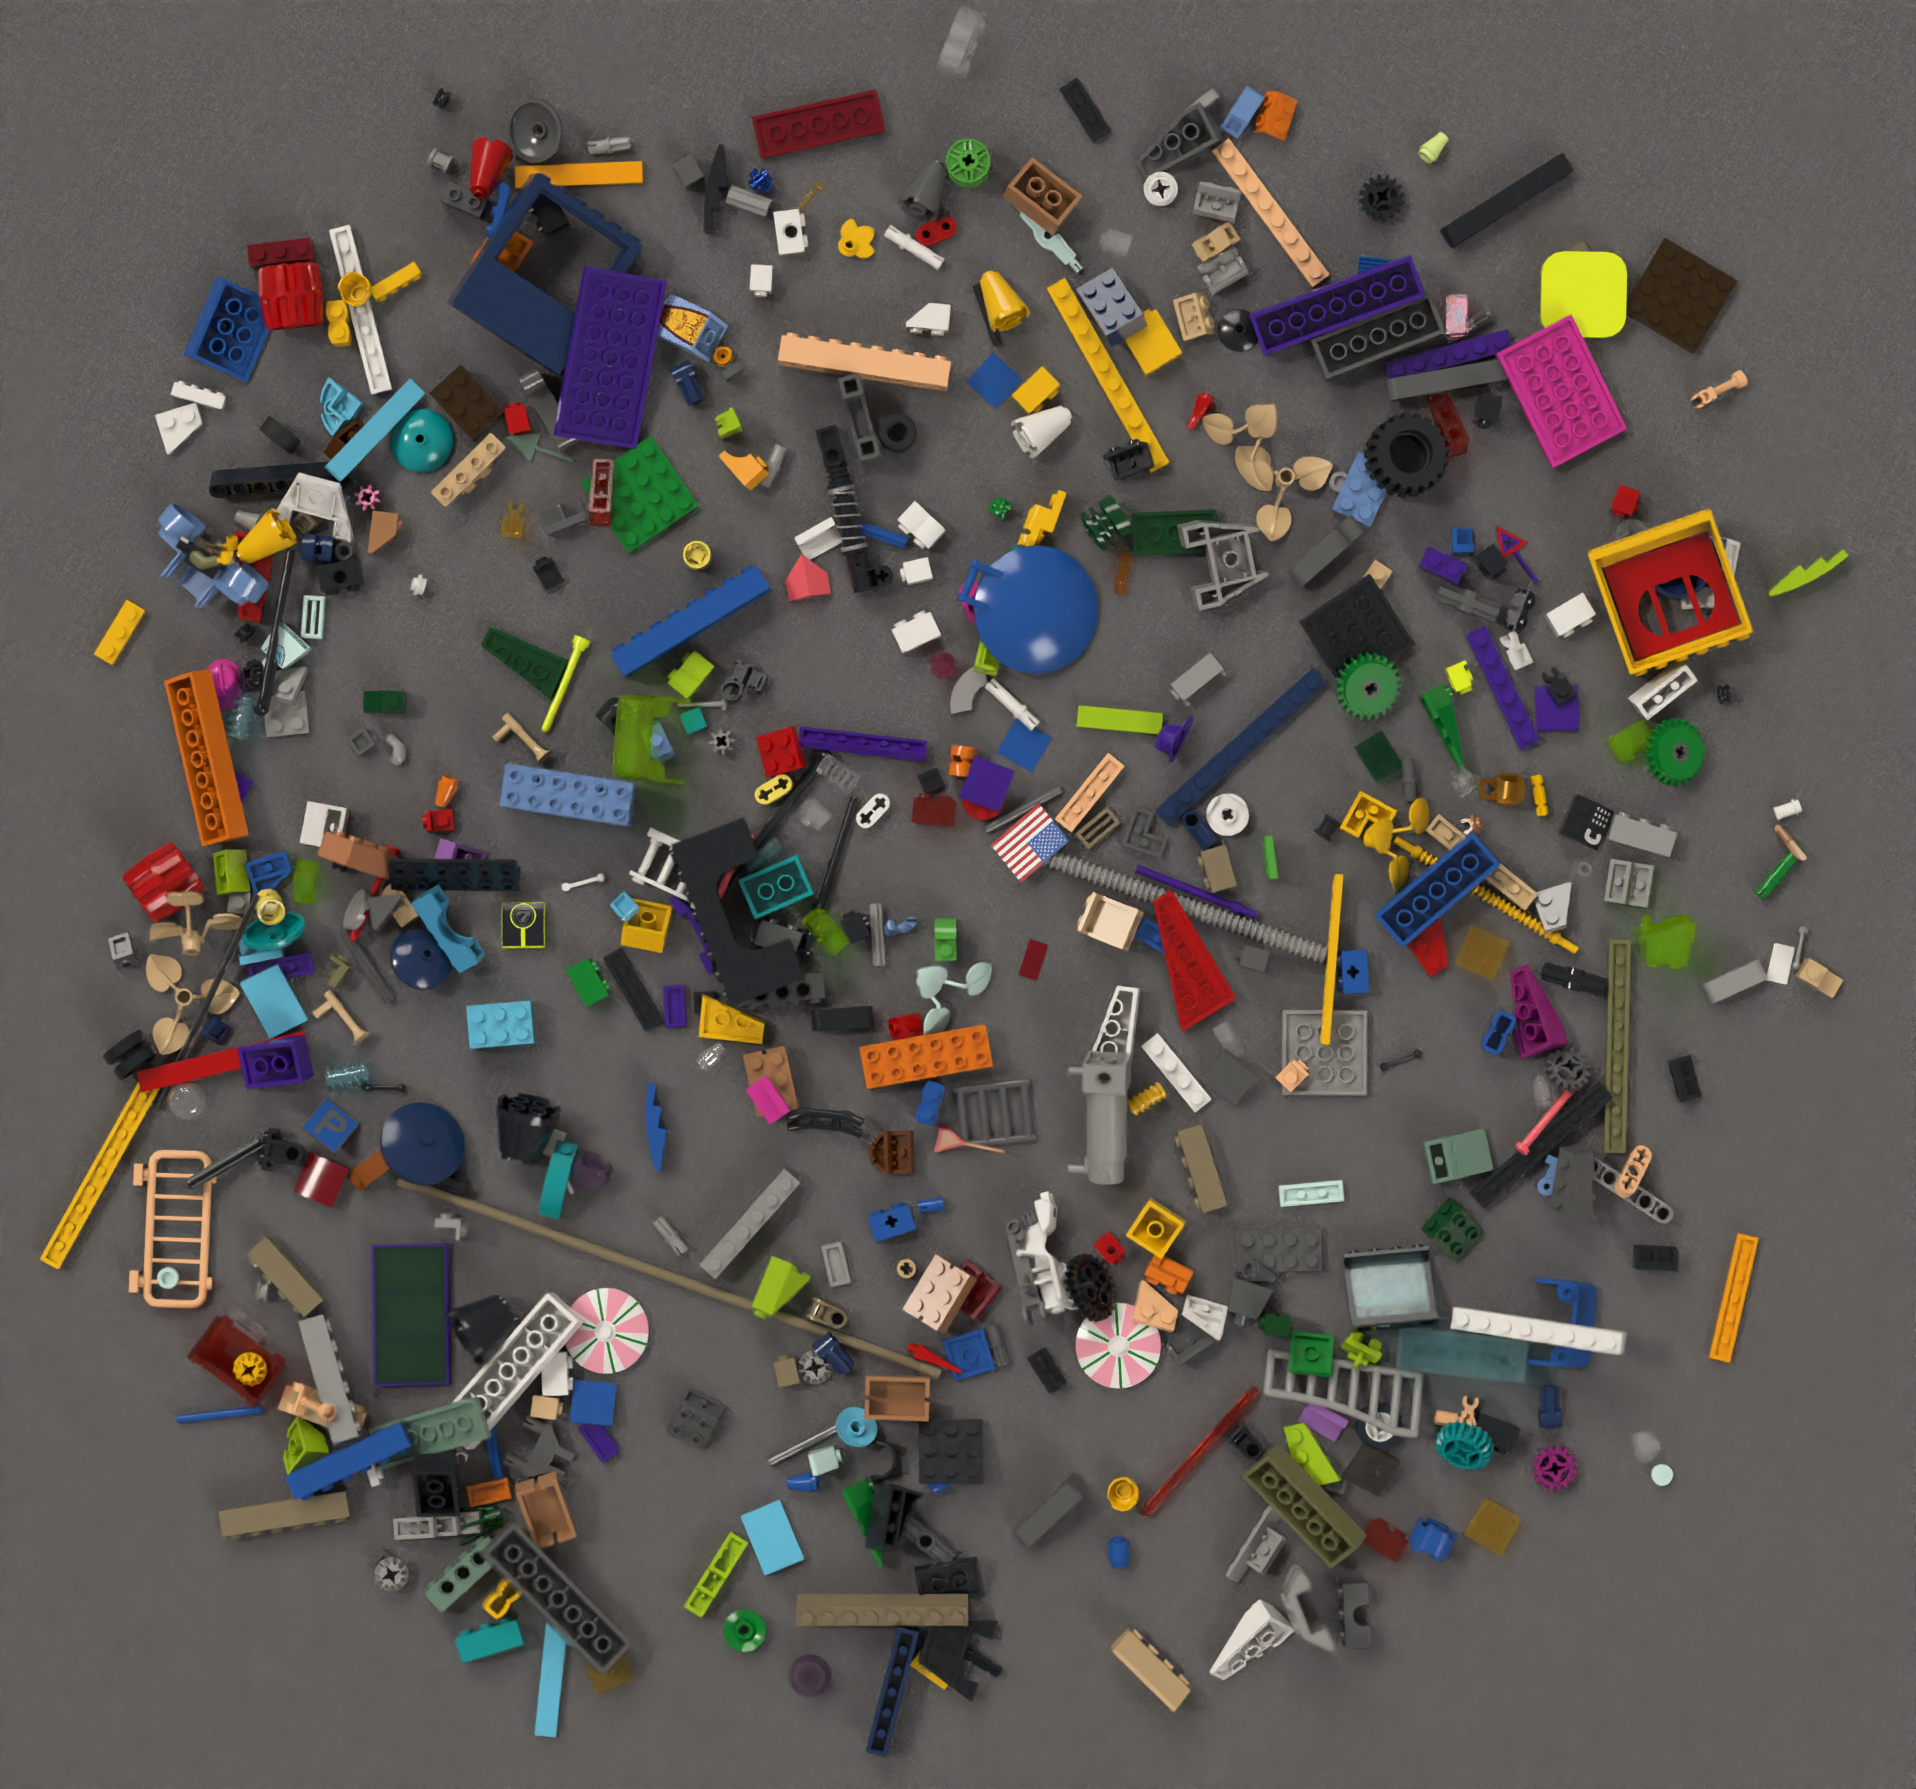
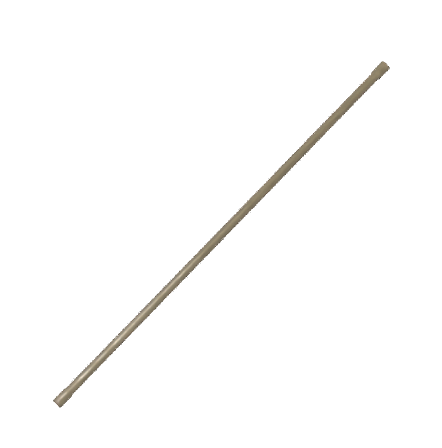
M398 1177L397 1186L426 1194L750 1311L754 1302L432 1185L420 1186L411 1184ZM780 1310L771 1317V1319L821 1337L831 1332L840 1344L916 1370L926 1376L939 1379L942 1367L919 1361Z

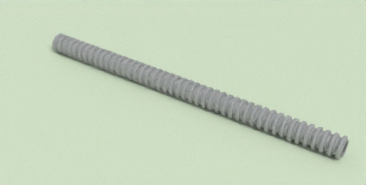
M1057 851L1043 863V866L1047 864L1049 868L1055 867L1057 871L1059 869L1063 873L1066 871L1068 875L1072 873L1075 874L1074 877L1080 876L1082 880L1086 878L1088 882L1092 880L1094 884L1100 883L1099 886L1106 885V888L1111 887L1113 891L1117 889L1119 893L1125 892V895L1137 896V899L1140 900L1142 898L1144 902L1148 900L1150 904H1153L1154 899L1167 892L1164 891V888L1158 889V886L1153 887L1150 883L1147 885L1145 881L1141 883L1139 879L1127 878V875L1124 874L1122 876L1119 872L1116 874L1114 870L1110 872L1108 868L1102 869L1100 865L1096 867V864L1093 863L1091 865L1089 861L1085 863L1083 859L1079 861L1077 857L1071 858L1069 854L1065 856L1063 852L1060 854ZM1176 892L1174 893L1189 918L1193 916V919L1196 920L1198 918L1200 922L1204 920L1206 924L1218 925L1220 929L1224 927L1226 931L1228 929L1231 930V933L1238 932L1237 935L1243 934L1245 938L1249 936L1251 940L1254 938L1257 942L1263 941L1262 944L1269 943V946L1274 945L1276 949L1280 947L1282 951L1294 952V955L1299 954L1302 958L1305 956L1307 960L1311 958L1313 962L1319 961V964L1324 963L1328 953L1327 946L1321 947L1322 944L1315 945V942L1310 943L1308 939L1304 941L1302 937L1290 936V933L1285 934L1282 930L1279 932L1277 928L1273 930L1271 926L1259 925V922L1256 921L1254 923L1252 919L1248 921L1246 917L1242 919L1240 915L1234 916L1232 912L1228 914L1226 910L1224 912L1221 911V908L1217 910L1215 906L1209 907L1207 903L1203 905L1201 901L1197 903L1195 899L1192 901L1190 897L1183 898L1184 895L1178 896Z

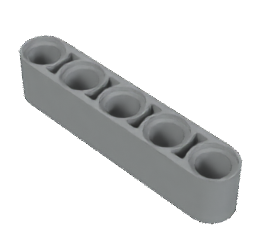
M1593 1157L1596 1164L1594 1181L1620 1197L1615 1191V1184L1620 1173ZM1607 1172H1611L1614 1176V1180L1610 1184H1606L1603 1180ZM1640 1186L1637 1187L1636 1191L1629 1198L1620 1197L1659 1223H1667L1673 1217V1211L1669 1205ZM1642 1196L1649 1198V1205L1647 1207H1641L1639 1204ZM1664 1207L1667 1210V1216L1664 1219H1659L1657 1211Z

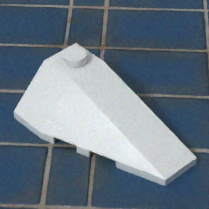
M1259 1599L1242 1617L1212 1666L1210 1673L1222 1680L1227 1679L1244 1668L1246 1662L1251 1658L1257 1657L1258 1659L1263 1656L1262 1651L1272 1645L1274 1648L1280 1645L1294 1632L1292 1625L1272 1605Z

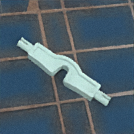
M1020 213V218L1033 231L1036 242L1042 248L1052 251L1065 266L1069 264L1076 273H1079L1084 268L1075 259L1076 254L1060 234L1057 233L1050 239H1046L1044 234L1047 231L1024 213Z

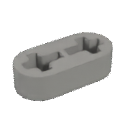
M1212 88L1188 108L1200 102L1207 109L1221 96Z

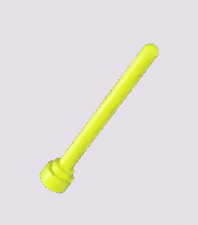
M577 635L574 636L572 641L574 649L542 725L543 732L547 733L550 731L581 652H584L585 648L588 649L591 641Z

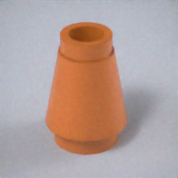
M442 775V778L438 781L434 804L447 808L459 787L457 785L459 780L448 775Z

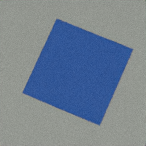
M992 353L966 383L997 409L1023 379L997 355Z
M1017 718L997 753L1032 773L1052 737L1036 728L1030 731Z

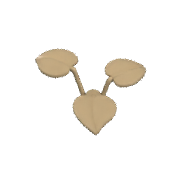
M1275 404L1253 405L1249 407L1245 413L1247 424L1238 429H1233V421L1223 414L1206 415L1202 419L1203 426L1209 437L1218 444H1229L1233 440V434H1237L1245 429H1248V433L1252 437H1258L1250 457V462H1244L1242 465V474L1245 480L1254 488L1262 491L1272 490L1274 472L1267 462L1260 459L1255 461V455L1262 439L1271 437L1276 431L1277 412Z
M1238 446L1236 448L1235 462L1242 476V465L1244 462H1250L1255 446ZM1259 447L1255 455V461L1260 459L1271 465L1269 453L1262 447ZM1308 456L1302 457L1295 462L1293 466L1294 472L1290 468H1283L1279 472L1277 470L1273 471L1276 476L1275 482L1280 487L1275 507L1265 505L1256 515L1257 526L1269 541L1281 538L1291 525L1290 511L1285 507H1279L1285 488L1298 479L1300 487L1305 490L1315 491L1320 489L1328 478L1333 467L1332 463L1322 458Z
M195 892L169 893L167 895L169 904L173 906L185 905L187 929L171 922L155 923L150 927V942L181 935L183 954L189 956L200 954V943H204L209 926L218 930L238 929L242 918L234 914L214 915L213 919L207 921L200 936L198 931L191 930L189 905L201 904L203 896Z
M150 954L146 964V975L150 986L159 992H164L171 986L176 991L175 1000L179 1005L175 1021L168 1017L162 1018L153 1027V1039L161 1055H166L179 1050L184 1045L189 1034L188 1026L184 1023H178L182 1008L189 1006L193 999H203L204 1002L214 979L207 980L202 984L201 992L203 995H192L188 989H179L173 984L178 982L182 976V968L175 959L168 956ZM222 980L208 1012L211 1014L226 1012L240 995L237 988L229 982Z

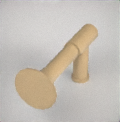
M509 713L502 717L506 724L492 736L498 743L512 730L534 752L537 758L536 765L541 764L550 756L553 750L548 751L541 748Z
M328 990L324 994L327 1001L312 1011L315 1017L319 1019L321 1015L333 1007L352 1031L354 1036L353 1045L360 1043L371 1033V1031L366 1032L354 1022L332 990Z

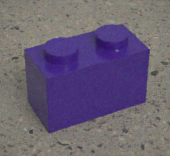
M1428 546L1417 568L1456 586L1467 564Z

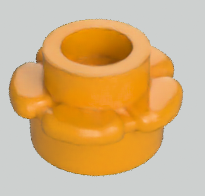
M717 347L713 354V361L718 363V366L724 367L733 361L732 350L729 347Z

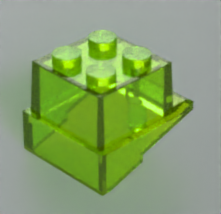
M1643 914L1642 926L1631 928V933L1637 940H1640L1639 956L1650 967H1660V964L1669 965L1671 969H1681L1682 966L1688 967L1691 943L1695 941L1697 922L1689 914L1664 918V922L1651 924V915Z

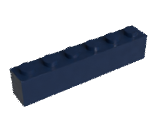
M898 1626L866 1745L865 1752L882 1757L887 1756L919 1629L909 1626Z

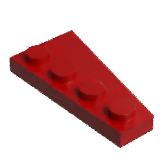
M235 531V536H237L238 538V545L241 543V541L246 537L248 533ZM236 553L237 564L241 567L245 562H242ZM275 553L253 563H247L259 572L268 583ZM267 590L257 603L248 600L243 606L238 604L239 619L261 623Z

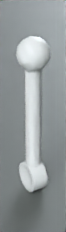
M598 874L597 877L579 882L563 883L562 890L569 891L570 888L595 881L603 882L605 876Z

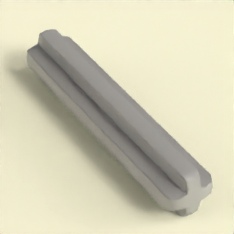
M875 903L870 904L873 965L884 966L886 960L882 904Z

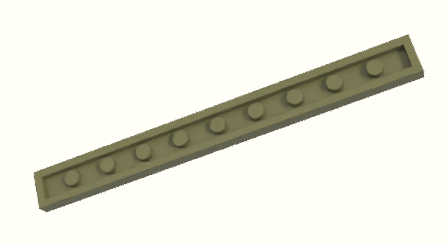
M1608 940L1605 1088L1614 1098L1604 1105L1603 1153H1626L1631 940Z

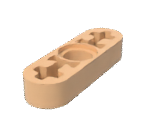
M1639 1145L1630 1153L1615 1184V1191L1622 1198H1629L1636 1191L1647 1169L1652 1154L1646 1146ZM1640 1154H1641V1155H1642V1160H1641L1640 1162H1637V1160H1638V1158H1639V1156H1640ZM1629 1167L1634 1168L1638 1176L1632 1175L1629 1172ZM1627 1181H1629L1630 1183L1628 1184L1627 1190H1626V1189L1624 1188V1187H1625L1624 1184H1625Z

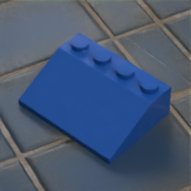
M216 277L183 356L247 382L269 332L264 325L259 294L224 278Z

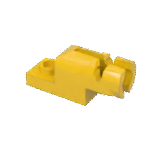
M1058 490L1057 495L1053 493L1049 506H1052V510L1036 504L1029 510L1023 528L1029 531L1030 534H1021L1018 545L1023 547L1039 546L1045 536L1044 532L1053 533L1067 492Z

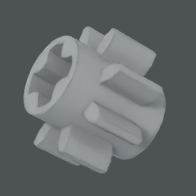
M720 728L719 734L711 733L714 741L708 743L709 745H715L714 753L719 749L722 755H725L726 749L733 750L730 743L735 742V739H729L730 731L723 734ZM725 736L727 745L718 747L719 742L717 738H724Z

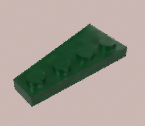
M489 626L481 646L549 699H552L568 660Z

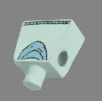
M283 622V624L279 623L278 645L274 662H278V665L285 670L308 654L312 648ZM271 633L266 639L263 646L261 647V649L266 654L268 651ZM266 658L262 661L263 669L265 667Z

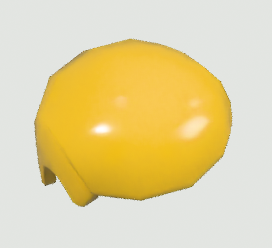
M358 272L345 274L341 277L338 284L342 300L350 306H362L370 299L372 293L371 284L364 275Z
M1119 1477L1114 1479L1109 1485L1107 1498L1115 1510L1122 1512L1131 1510L1138 1502L1139 1488L1132 1479Z

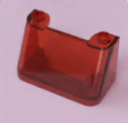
M216 1316L186 1358L194 1364L197 1363L204 1370L209 1371L237 1392L240 1397H246L247 1403L253 1408H258L287 1366L284 1364L286 1360L277 1353L272 1355L233 1326L234 1321L228 1316ZM246 1352L258 1354L263 1358L267 1366V1374L264 1380L252 1387L251 1385H243L240 1380H236L235 1372H233L235 1360ZM246 1365L247 1369L244 1373H252L255 1365L253 1367H248Z

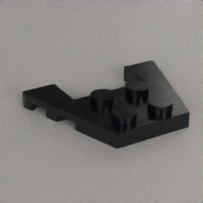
M974 1620L968 1621V1626H929L918 1663L967 1700L973 1702L979 1683L958 1676L971 1633L993 1640L998 1621Z

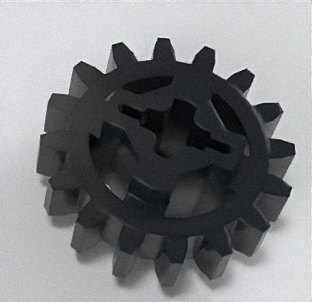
M1378 174L1376 180L1372 177L1369 178L1370 184L1363 183L1362 186L1365 190L1359 191L1363 198H1360L1358 202L1364 203L1361 211L1368 210L1367 217L1373 214L1375 215L1374 221H1377L1379 217L1386 221L1388 215L1393 219V212L1399 213L1401 211L1398 205H1404V201L1400 200V198L1404 197L1405 193L1399 192L1402 185H1395L1396 178L1389 181V175L1382 179L1381 175ZM1384 184L1386 186L1377 188L1375 185ZM1392 190H1393L1394 193H1395V197H1396V201H1395V202H1394V200L1391 198V191H1392ZM1387 191L1385 200L1376 205L1378 197ZM1368 194L1372 197L1373 203L1371 206L1368 202ZM1379 208L1389 209L1387 211H1377Z

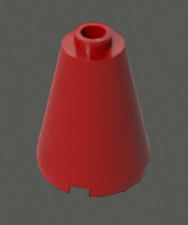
M482 137L473 141L471 148L470 192L478 199L488 198L513 160L512 149L500 140L495 139L492 142L487 141L488 137Z

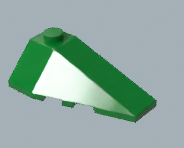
M1440 684L1423 693L1418 698L1458 770L1461 771L1465 769L1453 702L1451 700L1453 695L1448 686L1444 687L1443 684Z
M866 1477L842 1489V1494L853 1517L857 1518L859 1529L865 1537L867 1536L875 1487L872 1480L868 1481ZM870 1549L878 1567L883 1566L882 1552Z

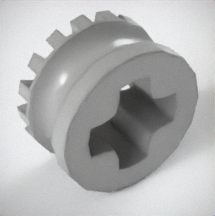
M258 1281L256 1288L258 1291H256L255 1300L263 1299L264 1302L267 1301L270 1289L269 1283L262 1284L261 1281Z

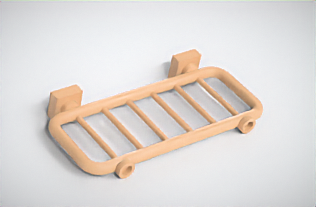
M158 1150L149 1158L148 1168H145V1163L134 1164L133 1185L142 1186L144 1181H147L144 1275H140L141 1270H130L129 1292H139L140 1288H143L145 1301L153 1307L198 1308L205 1302L207 1290H212L213 1278L208 1277L211 1191L212 1183L217 1182V1176L203 1184V1196L156 1194V1177L189 1178L194 1175L156 1173L159 1159H199L204 1163V1168L212 1164L209 1155L201 1151ZM155 1198L203 1200L202 1217L155 1215ZM154 1220L202 1221L201 1238L154 1237ZM153 1242L201 1243L200 1260L153 1258ZM153 1262L200 1264L199 1281L179 1280L177 1284L199 1285L198 1297L195 1300L154 1298L151 1293L152 1284H158V1281L152 1279Z

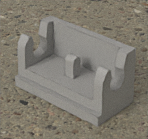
M1234 246L1197 266L1202 281L1211 294L1249 274L1243 259L1238 255Z

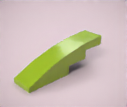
M1841 550L1827 563L1821 557L1806 570L1799 565L1767 592L1765 596L1770 598L1805 585L1833 569L1849 555L1844 550Z
M732 1532L728 1534L683 1608L702 1618L748 1542Z

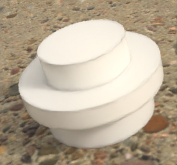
M420 574L412 580L410 589L413 590V595H422L427 579L422 578Z

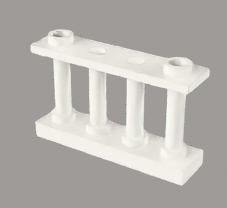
M650 827L647 836L651 837L650 847L638 872L630 870L629 874L633 876L632 880L642 885L647 882L688 901L686 895H684V890L687 888L685 882H680L676 891L664 886L675 864L670 854L657 882L645 877L658 847L662 846L663 843L671 846V844L679 842V840ZM692 902L691 905H690V907L693 908V909H695V907H694V905H693V902Z

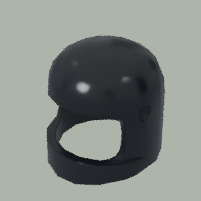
M612 697L605 702L595 716L617 738L621 734L618 730L619 726L625 720L631 721L633 711L630 705L623 699Z

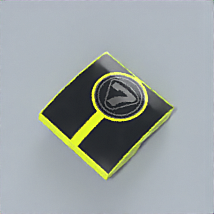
M545 902L502 903V949L545 948Z

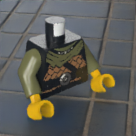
M233 535L227 536L225 544H222V542L213 544L199 536H196L193 542L181 536L175 548L186 553L183 560L185 563L213 579L222 564H229L233 561V551L237 549L238 538Z

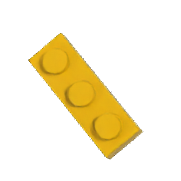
M126 600L94 655L114 665L146 611Z

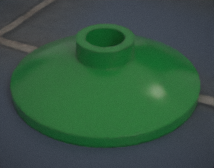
M749 1609L734 1611L727 1617L723 1626L725 1641L732 1649L739 1652L755 1650L761 1645L766 1634V1626L762 1617ZM747 1626L749 1628V1631L747 1633H742L741 1627Z

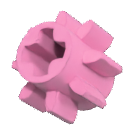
M369 485L368 489L360 486L361 492L359 494L354 493L359 498V501L355 504L357 506L363 504V511H366L367 507L375 510L374 505L376 502L381 503L376 497L380 492L378 490L372 492V485ZM366 493L373 495L370 497L371 502L369 503L363 501Z

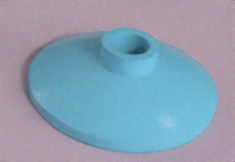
M846 1408L839 1414L836 1420V1430L839 1437L846 1444L853 1447L869 1445L877 1434L876 1421L874 1419H864L865 1410L862 1408Z

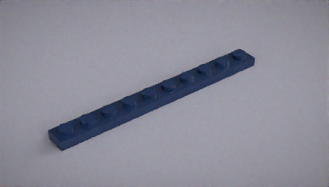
M1312 668L1163 802L1155 812L1170 826L1327 683Z

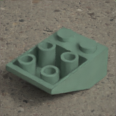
M1484 1128L1422 1141L1431 1184L1494 1170Z

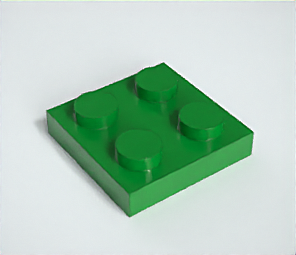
M1291 1331L1288 1373L1330 1378L1332 1373L1334 1335Z

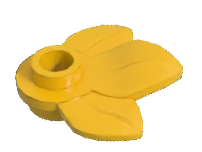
M854 219L846 221L840 230L842 238L838 242L839 252L847 257L855 255L859 258H868L873 255L875 250L869 243L874 237V228L870 226L858 227ZM845 243H850L852 248H847Z

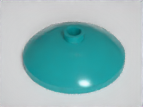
M411 410L391 430L390 448L393 456L404 468L413 472L426 473L438 469L449 459L453 450L454 437L449 423L440 414L432 410ZM419 435H422L424 437V440L421 443H418L416 441Z
M285 912L283 920L276 925H267L258 919L245 929L242 935L243 942L247 947L257 951L281 950L292 944L302 935L306 923L302 915L294 912Z

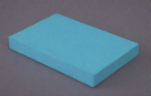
M279 963L240 982L243 991L270 1039L309 1019Z
M780 1499L740 1516L764 1575L804 1560Z

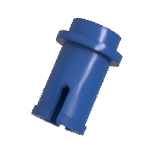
M936 1196L934 1199L918 1200L919 1213L933 1211L941 1213V1210H945L944 1198Z

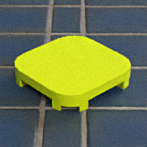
M1563 251L1549 256L1541 266L1539 319L1543 328L1572 314L1583 338H1606L1620 332L1625 324L1627 302V270L1623 260L1610 252Z

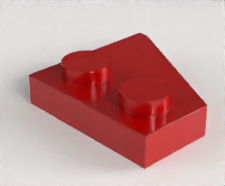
M1438 919L1407 944L1429 977H1432L1448 965L1442 923Z

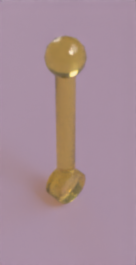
M817 181L815 183V188L806 196V198L798 205L797 208L793 209H799L800 211L801 208L809 201V199L817 192V190L823 189V183L821 181Z

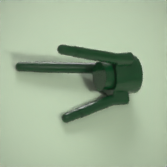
M493 1505L461 1508L460 1512L487 1511V1513H483V1519L464 1525V1528L483 1523L488 1527L483 1529L484 1532L475 1533L460 1541L459 1545H464L492 1529L499 1528V1524L503 1523L500 1508H494Z

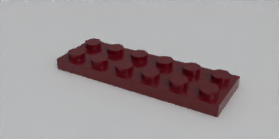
M876 89L752 117L761 159L885 132Z

